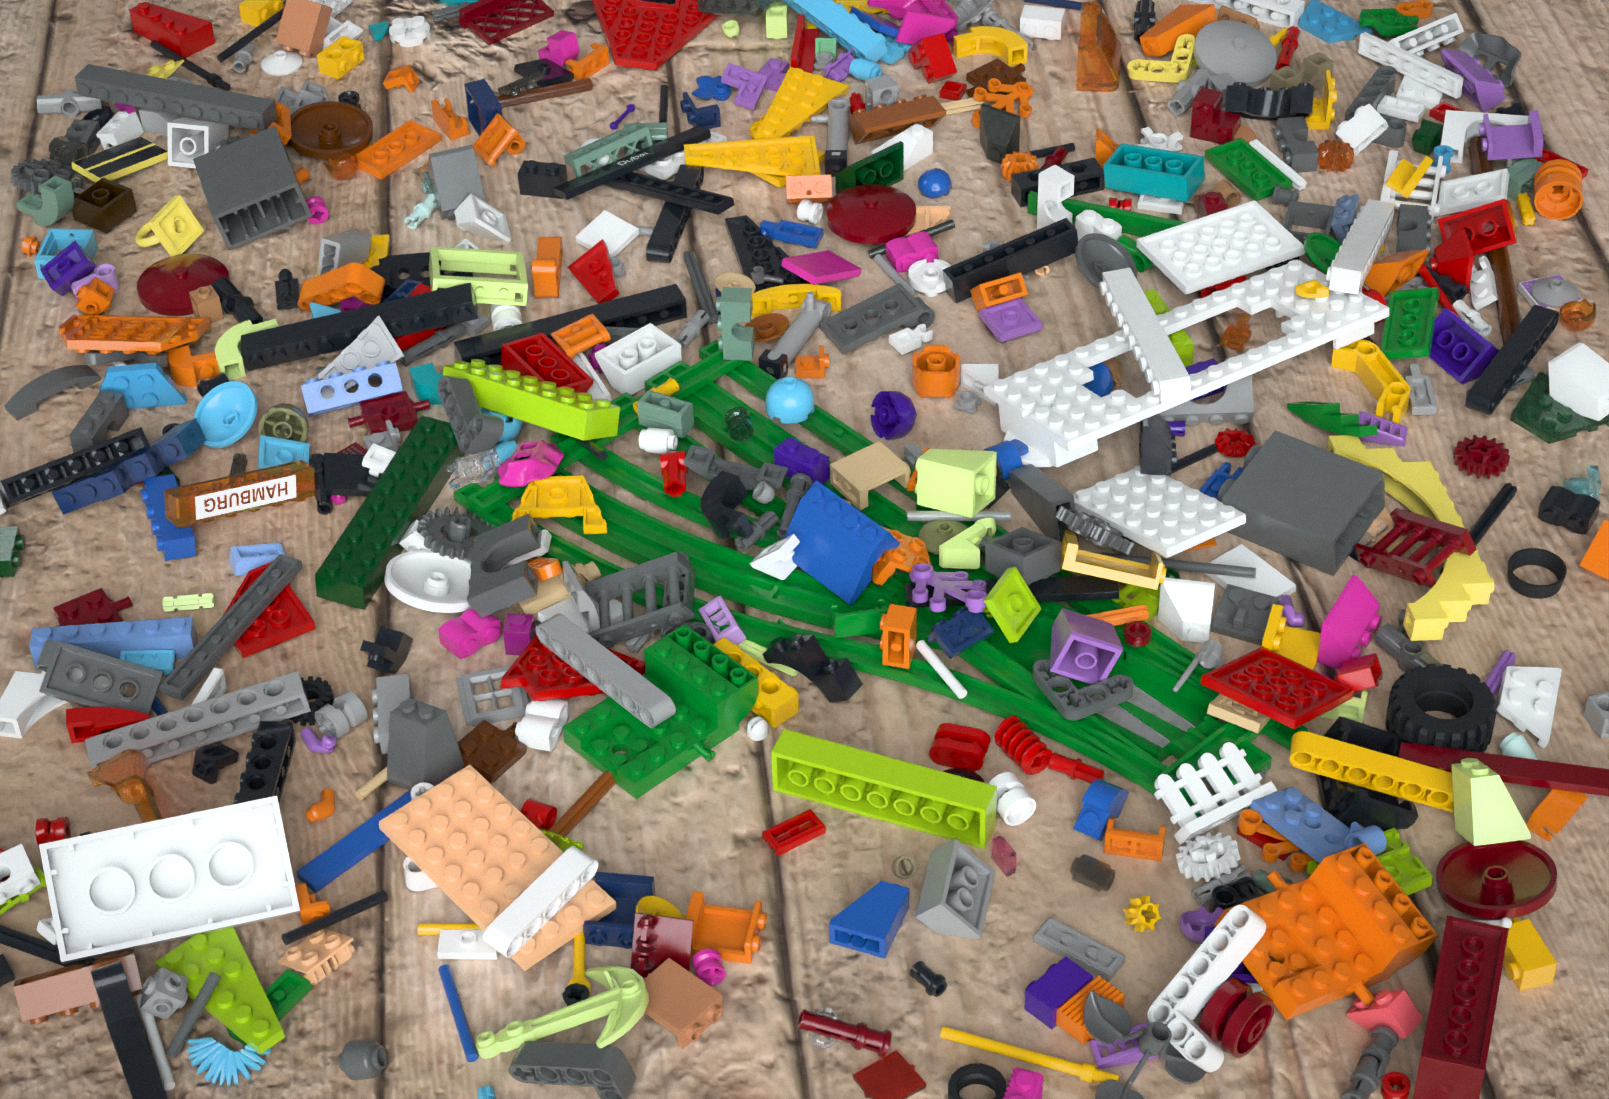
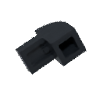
M380 626L375 643L363 640L360 651L368 655L366 667L391 674L398 672L406 661L413 638L403 632Z

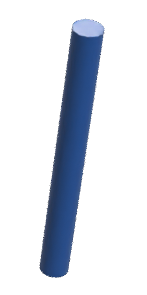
M445 964L440 966L438 971L466 1060L474 1062L478 1059V1053L450 966Z

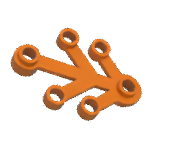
M992 78L988 82L987 89L993 93H987L986 89L982 87H977L974 91L973 98L976 101L996 102L991 106L1000 110L1005 108L1006 112L1017 115L1014 112V101L1018 100L1020 102L1018 114L1024 118L1029 117L1031 114L1032 106L1028 104V100L1032 97L1034 90L1026 82L1007 85L1001 84L996 78ZM998 91H1000V92H1007V93H1010V94H1008V95H1003V94H995V93L998 92ZM980 109L973 113L971 119L972 125L976 128H980Z
M1252 809L1241 811L1237 822L1241 833L1254 835L1258 832L1284 841L1276 844H1265L1261 852V858L1264 861L1274 863L1278 860L1279 855L1300 850L1298 846L1273 827L1262 823L1263 818L1259 812ZM1293 853L1289 861V867L1295 872H1303L1306 869L1307 862L1314 859L1307 853Z

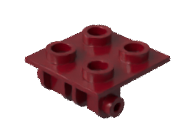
M635 913L630 969L646 978L648 973L651 974L670 958L689 971L694 920Z

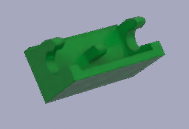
M884 598L878 599V608L839 613L837 612V604L831 605L830 620L835 638L883 632V630H880V621L882 614H887L888 612L887 605L884 606Z

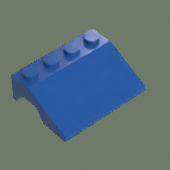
M817 480L800 500L784 537L787 538L794 534L800 541L793 549L795 552L792 556L793 563L851 606L871 582L872 567L884 551L897 548L900 545L887 530Z

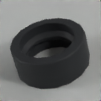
M982 1063L968 1064L960 1067L951 1075L948 1082V1099H963L959 1096V1091L971 1084L988 1086L996 1093V1097L993 1099H1003L1007 1088L1006 1080L1001 1072L992 1066Z

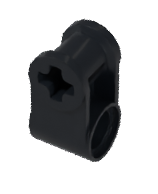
M1243 877L1237 881L1214 888L1209 912H1214L1217 907L1225 910L1251 897L1260 895L1255 888L1253 879L1251 877Z

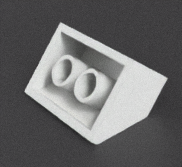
M649 323L596 352L595 358L611 387L621 394L627 392L632 395L645 388L644 381L682 361L681 344Z

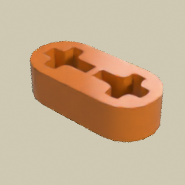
M1428 0L1402 2L1395 6V10L1403 15H1416L1419 19H1425L1432 16L1433 3Z

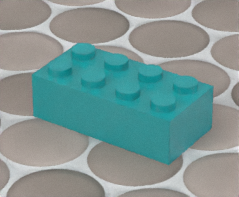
M1121 143L1104 164L1105 188L1114 189L1115 191L1132 192L1137 195L1144 194L1155 196L1156 198L1173 199L1178 202H1188L1205 180L1204 156Z

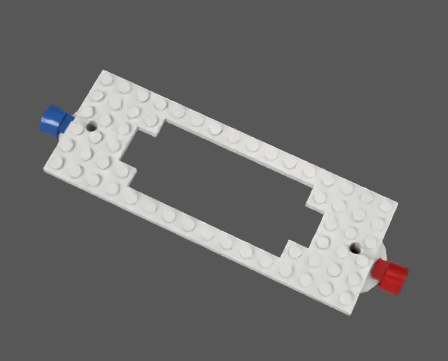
M1300 260L1289 261L1286 265L1272 268L1261 275L1252 276L1249 280L1235 283L1221 291H1215L1207 297L1195 299L1192 303L1176 307L1165 314L1156 315L1167 335L1235 307L1251 315L1271 307L1276 310V317L1280 318L1286 315L1291 318L1281 323V332L1287 334V336L1269 341L1263 346L1250 349L1246 353L1231 357L1220 364L1209 366L1198 373L1190 374L1191 399L1161 404L1158 396L1153 395L1152 391L1135 398L1122 389L1115 390L1101 398L1082 386L1094 380L1093 371L1089 367L1130 351L1127 338L1124 339L1122 330L1111 336L1097 339L1091 344L1077 347L1074 351L1057 355L1054 359L1038 363L1032 368L1018 371L1012 376L996 380L992 384L985 386V396L999 406L1001 430L1006 435L1003 442L986 448L983 451L997 452V472L1005 481L1010 479V470L1029 464L1034 465L1036 468L1060 467L1097 451V439L1329 341H1333L1334 349H1339L1374 334V325L1385 321L1386 317H1389V307H1387L1383 296L1375 289L1359 292L1358 295L1329 290V296L1301 297L1295 294V286L1316 279L1329 289L1330 281H1326V274L1304 264Z

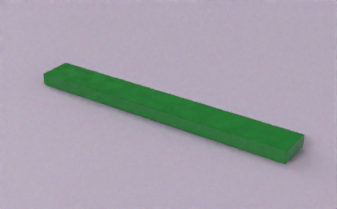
M1030 191L1028 194L1027 214L1037 215L1038 192ZM1068 198L1061 202L1066 210L1073 213L1072 223H1075L1076 216L1084 210H1093L1103 218H1110L1122 226L1121 233L1145 237L1187 223Z

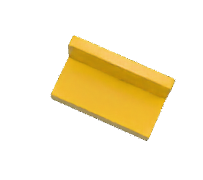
M1425 156L1417 168L1407 160L1402 159L1385 184L1408 199L1434 160Z

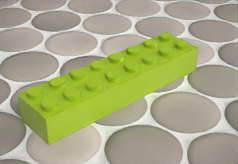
M472 359L471 363L454 361V365H445L443 367V376L468 379L479 407L583 441L617 436L620 407L611 404V401L608 399H594L592 394L575 393L573 388L556 387L554 382H540L538 377L521 376L519 371H505L503 366L486 365V361L480 359Z
M787 729L782 731L771 751L773 791L949 840L957 839L960 843L982 849L986 848L996 826L997 786Z

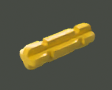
M1526 192L1523 194L1518 193L1516 202L1522 223L1525 226H1532L1535 223L1536 217L1529 194Z

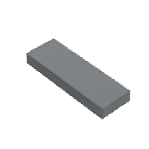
M1051 917L1034 935V943L1062 958L1068 957L1083 969L1095 975H1100L1108 982L1125 964L1124 955Z

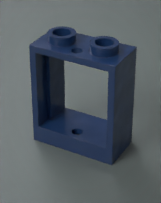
M485 79L464 84L468 119L479 137L497 113L502 115L501 103Z

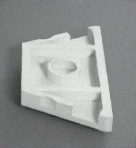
M1507 666L1502 676L1497 701V712L1512 721L1522 732L1529 730L1539 738L1537 744L1545 748L1550 740L1562 669Z

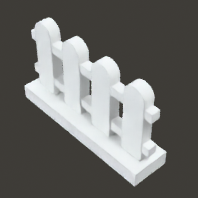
M1227 742L1219 750L1221 760L1217 761L1211 753H1204L1198 759V766L1201 770L1195 771L1192 765L1184 763L1176 771L1178 781L1174 782L1167 774H1161L1155 780L1154 786L1157 790L1154 793L1157 800L1163 799L1173 815L1170 818L1173 825L1178 823L1181 827L1174 835L1179 845L1186 843L1185 841L1194 839L1196 835L1200 836L1239 816L1242 810L1251 808L1253 800L1278 791L1272 781L1261 785L1260 781L1263 778L1259 773L1256 775L1253 773L1244 759L1247 755L1244 749L1238 750L1236 745ZM1224 767H1228L1233 777L1238 782L1237 784H1232L1227 774L1223 770ZM1206 777L1216 792L1215 795L1212 796L1201 778ZM1184 787L1195 805L1190 807L1179 789ZM1243 790L1245 794L1240 796L1238 792ZM1221 801L1223 805L1219 807L1217 803ZM1200 812L1202 816L1197 818L1195 814Z

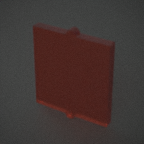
M897 1050L853 1074V1080L864 1091V1097L870 1099H907L926 1088V1082L915 1071V1066L909 1064Z

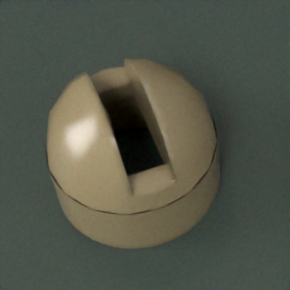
M899 856L892 863V871L898 878L909 879L916 873L917 864L910 856ZM900 861L905 874H902L901 868L899 865Z

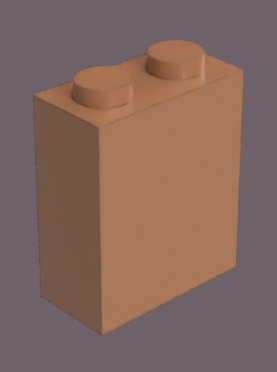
M286 0L275 43L283 45L282 49L294 52L297 49L299 50L298 54L311 57V54H319L333 8L309 0Z

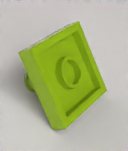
M1016 567L1007 568L983 600L986 604L983 612L987 613L986 616L988 618L994 617L1009 643L1019 641L1041 610L1040 605Z

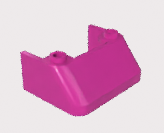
M868 0L867 2L868 6L886 9L894 19L901 20L903 18L895 39L897 42L915 45L923 38L940 33L946 34L956 27L959 20L957 14L945 0Z

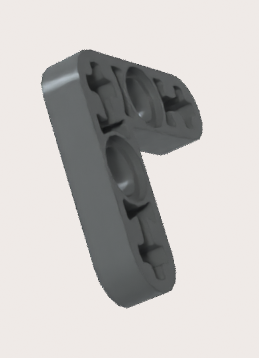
M99 350L83 353L84 364L99 365L135 359L141 364L157 363L161 368L169 365L168 353L165 351L155 355L147 354L146 351L124 354L123 351L114 350L112 353H100Z
M1049 659L1038 660L1033 665L1034 682L1060 714L1068 720H1080L1123 703L1133 696L1134 682L1126 675H1115L1078 690L1068 677L1050 671ZM1055 687H1063L1066 689V691L1055 692L1052 689ZM1101 695L1104 697V699L1094 700L1091 698V696Z

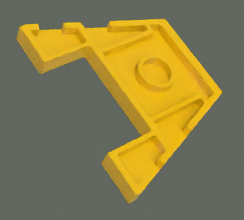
M583 475L551 476L542 480L531 481L521 497L522 502L520 506L515 508L512 514L513 519L511 521L530 514L532 518L543 519L583 516L584 534L607 533V523L605 519L603 520L598 505L595 504L593 494Z

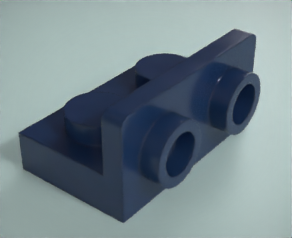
M964 607L955 612L951 620L946 622L943 619L933 625L931 628L932 633L927 640L930 644L937 641L948 658L951 659L991 636L994 630L981 612L973 613Z

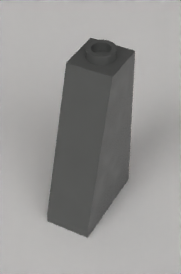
M1032 464L1010 470L1009 477L1012 495L1043 534L1060 541L1062 545L1064 532L1070 529L1067 528V524L1057 519L1055 515L1060 505L1075 511L1074 495Z

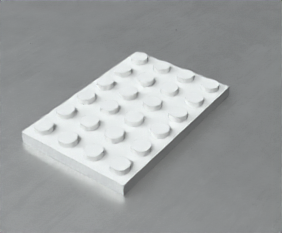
M1255 200L1139 238L1136 245L1185 295L1305 254L1304 245Z
M1140 465L1128 472L1119 473L1109 480L1098 482L1090 488L1079 490L1073 494L1075 510L1105 520L1110 524L1109 526L1123 532V536L1166 558L1246 523L1245 513L1232 506L1223 505L1216 498L1205 495L1199 490L1193 489L1166 475L1140 474Z

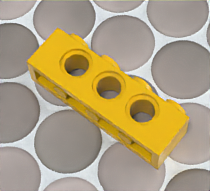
M723 637L713 644L758 677V697L751 711L766 720L773 728L778 727L798 713L799 693H797L795 688L788 686L774 672L767 670L757 659L751 658L737 644H733L727 638Z

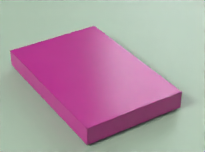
M829 250L783 258L781 264L785 269L813 285L860 276L861 273L860 267Z

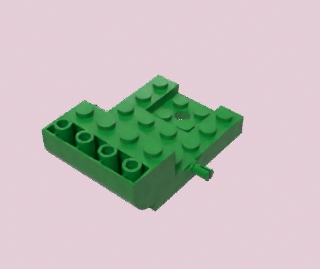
M683 624L644 649L646 673L642 676L671 698L676 708V713L654 728H650L611 697H608L563 726L564 743L602 773L610 771L616 784L635 799H638L700 756L708 762L713 760L716 753L711 749L739 731V722L749 714L758 697V677L686 624ZM617 751H625V752H626L625 754H622V753H616V754H614V753L617 752Z

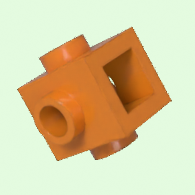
M95 276L87 285L83 284L77 291L76 307L88 315H99L101 312L104 314L111 306L115 289Z

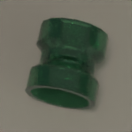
M734 407L726 413L725 422L729 435L733 440L745 441L753 435L754 428L747 409Z

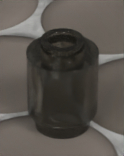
M1083 854L1080 858L1076 857L1070 868V873L1073 874V881L1098 892L1101 890L1107 892L1111 888L1116 875V871L1111 869L1109 864L1086 854Z

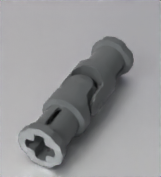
M1378 1026L1373 1029L1371 1033L1372 1040L1364 1048L1357 1067L1350 1077L1351 1084L1348 1090L1342 1093L1341 1099H1369L1371 1093L1377 1090L1379 1085L1378 1079H1381L1390 1062L1389 1054L1392 1048L1396 1047L1399 1043V1037L1392 1029L1385 1026Z

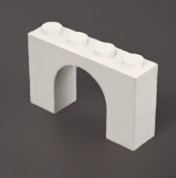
M1446 110L1441 145L1449 146L1454 150L1450 163H1462L1466 143L1472 137L1479 136V123H1483V114H1488L1490 127L1528 124V116ZM1524 158L1508 159L1507 167L1512 166L1517 160L1521 161Z

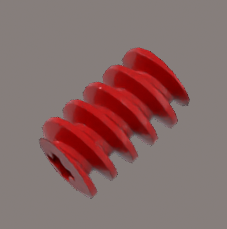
M1010 716L1006 718L995 732L994 740L996 745L1002 748V751L1025 774H1038L1048 766L1052 750L1047 749V745L1041 742L1040 738L1034 735V732L1028 729L1027 725L1021 722L1019 717Z

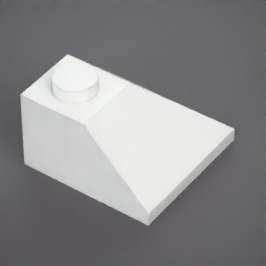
M916 123L871 151L872 155L902 141L904 143L905 171L933 153V131Z
M472 193L454 211L456 224L463 231H469L474 235L508 243L512 240L506 215Z
M1165 578L1164 583L1160 586L1158 620L1181 641L1197 643L1208 641L1215 583Z

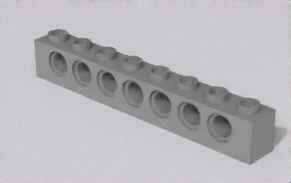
M296 671L85 739L89 763L97 780L258 729L260 721L279 722L310 712L311 709L300 674Z

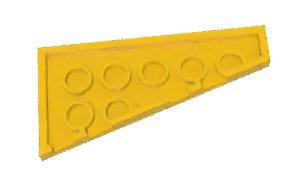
M790 67L755 134L754 140L789 137L793 130H799L804 122L811 121V116L819 115L826 110L830 100L846 95L849 92L850 85L824 78L818 74L808 73L799 68Z

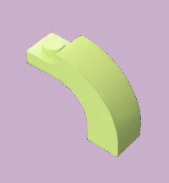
M276 319L252 325L250 320H247L227 330L219 338L215 347L219 374L223 372L229 381L246 376L241 355V335L278 327Z

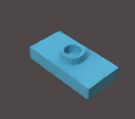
M175 650L121 651L120 659L161 671L163 675H169L175 668L176 654Z

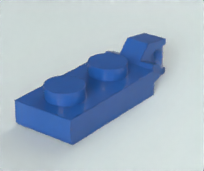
M763 220L760 224L761 233L765 237L769 236L774 240L803 245L805 247L817 248L824 236L823 228L786 220H780L779 223Z

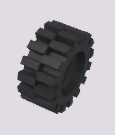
M308 676V680L304 681L303 677L301 680L308 700H316L309 703L310 712L289 718L295 724L300 721L301 726H305L306 722H309L310 726L315 725V712L328 703L333 705L334 700L331 685L326 680L322 682L320 677L313 680V676Z

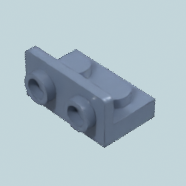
M1358 194L1345 195L1336 200L1331 227L1338 241L1342 244L1344 238L1346 239L1347 232L1350 231V227L1354 223V219L1357 218Z

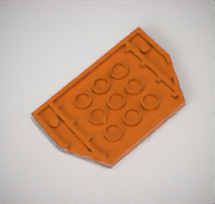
M74 314L59 326V334L67 349H76V352L86 353L91 350H99L100 353H112L114 350L123 351L124 354L146 351L147 354L155 355L162 351L197 341L211 327L210 318Z

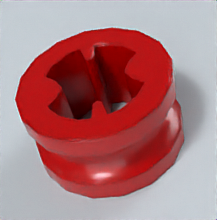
M1400 1072L1387 1073L1382 1079V1097L1384 1099H1407L1411 1086L1409 1078ZM1394 1085H1397L1399 1087L1397 1088V1090H1393L1390 1088V1086H1392V1088H1394Z

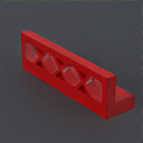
M802 14L798 15L790 62L791 67L813 74L815 38L820 37L819 29H805V15Z

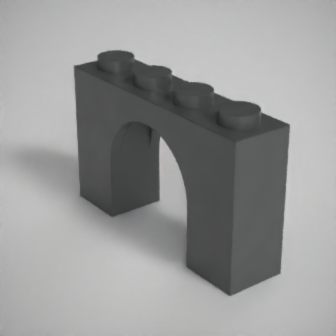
M530 514L475 536L467 602L470 608L476 610L481 618L537 595L538 578L525 560L500 570L511 560L541 548L542 532Z

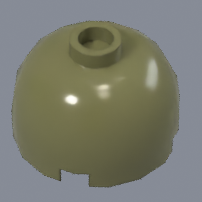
M281 403L265 411L259 422L258 433L259 436L263 435L305 442L308 436L309 424L306 415L301 409L292 404Z

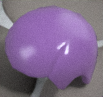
M1203 905L1196 911L1183 913L1179 924L1181 933L1188 940L1202 944L1204 942L1205 927H1216L1214 923L1224 910L1217 907L1214 912H1209Z

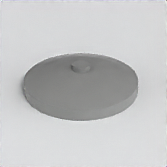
M1220 20L1207 24L1199 31L1193 45L1194 58L1200 68L1206 69L1211 76L1228 72L1236 82L1246 83V86L1256 87L1266 82L1271 77V73L1274 71L1277 63L1276 51L1271 41L1258 29L1238 21Z

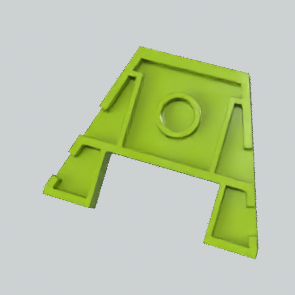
M1392 828L1384 831L1387 846L1384 854L1377 856V859L1391 874L1404 893L1408 896L1432 886V874L1418 856H1413L1410 853L1408 843L1399 839L1397 829ZM1315 859L1307 862V873L1312 875L1320 863Z

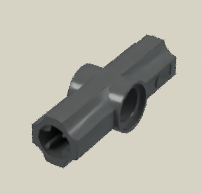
M1389 623L1383 625L1375 635V641L1399 660L1398 666L1404 672L1409 671L1411 673V669L1418 666L1424 668L1428 664L1443 666L1425 651L1426 645L1423 641H1410V638Z

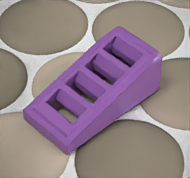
M1359 411V424L1377 425L1378 435L1359 437L1360 441L1405 446L1408 427Z
M1148 1022L1132 1026L1129 1034L1138 1031L1141 1027L1147 1029L1149 1027ZM1140 1036L1126 1042H1121L1117 1038L1111 1045L1102 1044L1096 1039L1090 1040L1098 1069L1140 1062L1144 1055L1139 1049L1138 1042ZM1132 1043L1133 1048L1127 1049L1126 1044ZM1120 1045L1121 1052L1116 1053L1114 1046ZM1107 1047L1110 1055L1104 1057L1101 1048ZM1159 1055L1149 1057L1147 1061L1159 1058Z

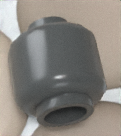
M375 1039L352 1040L345 1044L342 1053L339 1054L338 1063L340 1069L345 1072L350 1080L373 1079L378 1077L386 1067L387 1055L385 1048Z

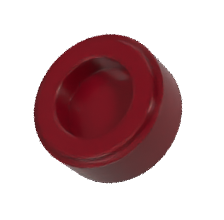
M1141 621L1130 622L1124 628V640L1131 646H1145L1151 640V628L1148 624Z

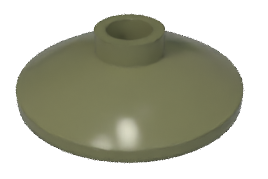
M933 520L926 523L920 529L919 539L924 541L928 552L939 555V546L966 530L967 527L955 520Z

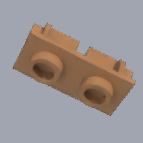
M1221 5L1217 17L1218 21L1233 20L1248 24L1258 30L1260 29L1257 18Z

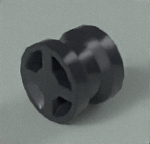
M344 91L339 94V102L348 103L361 109V105L358 103L360 97L356 91Z

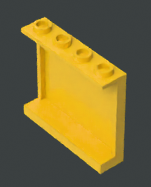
M1065 530L1061 545L1062 569L1157 590L1159 583H1164L1166 568L1162 557L1158 553L1152 551L1150 564L1081 550L1078 549L1076 533L1070 530Z

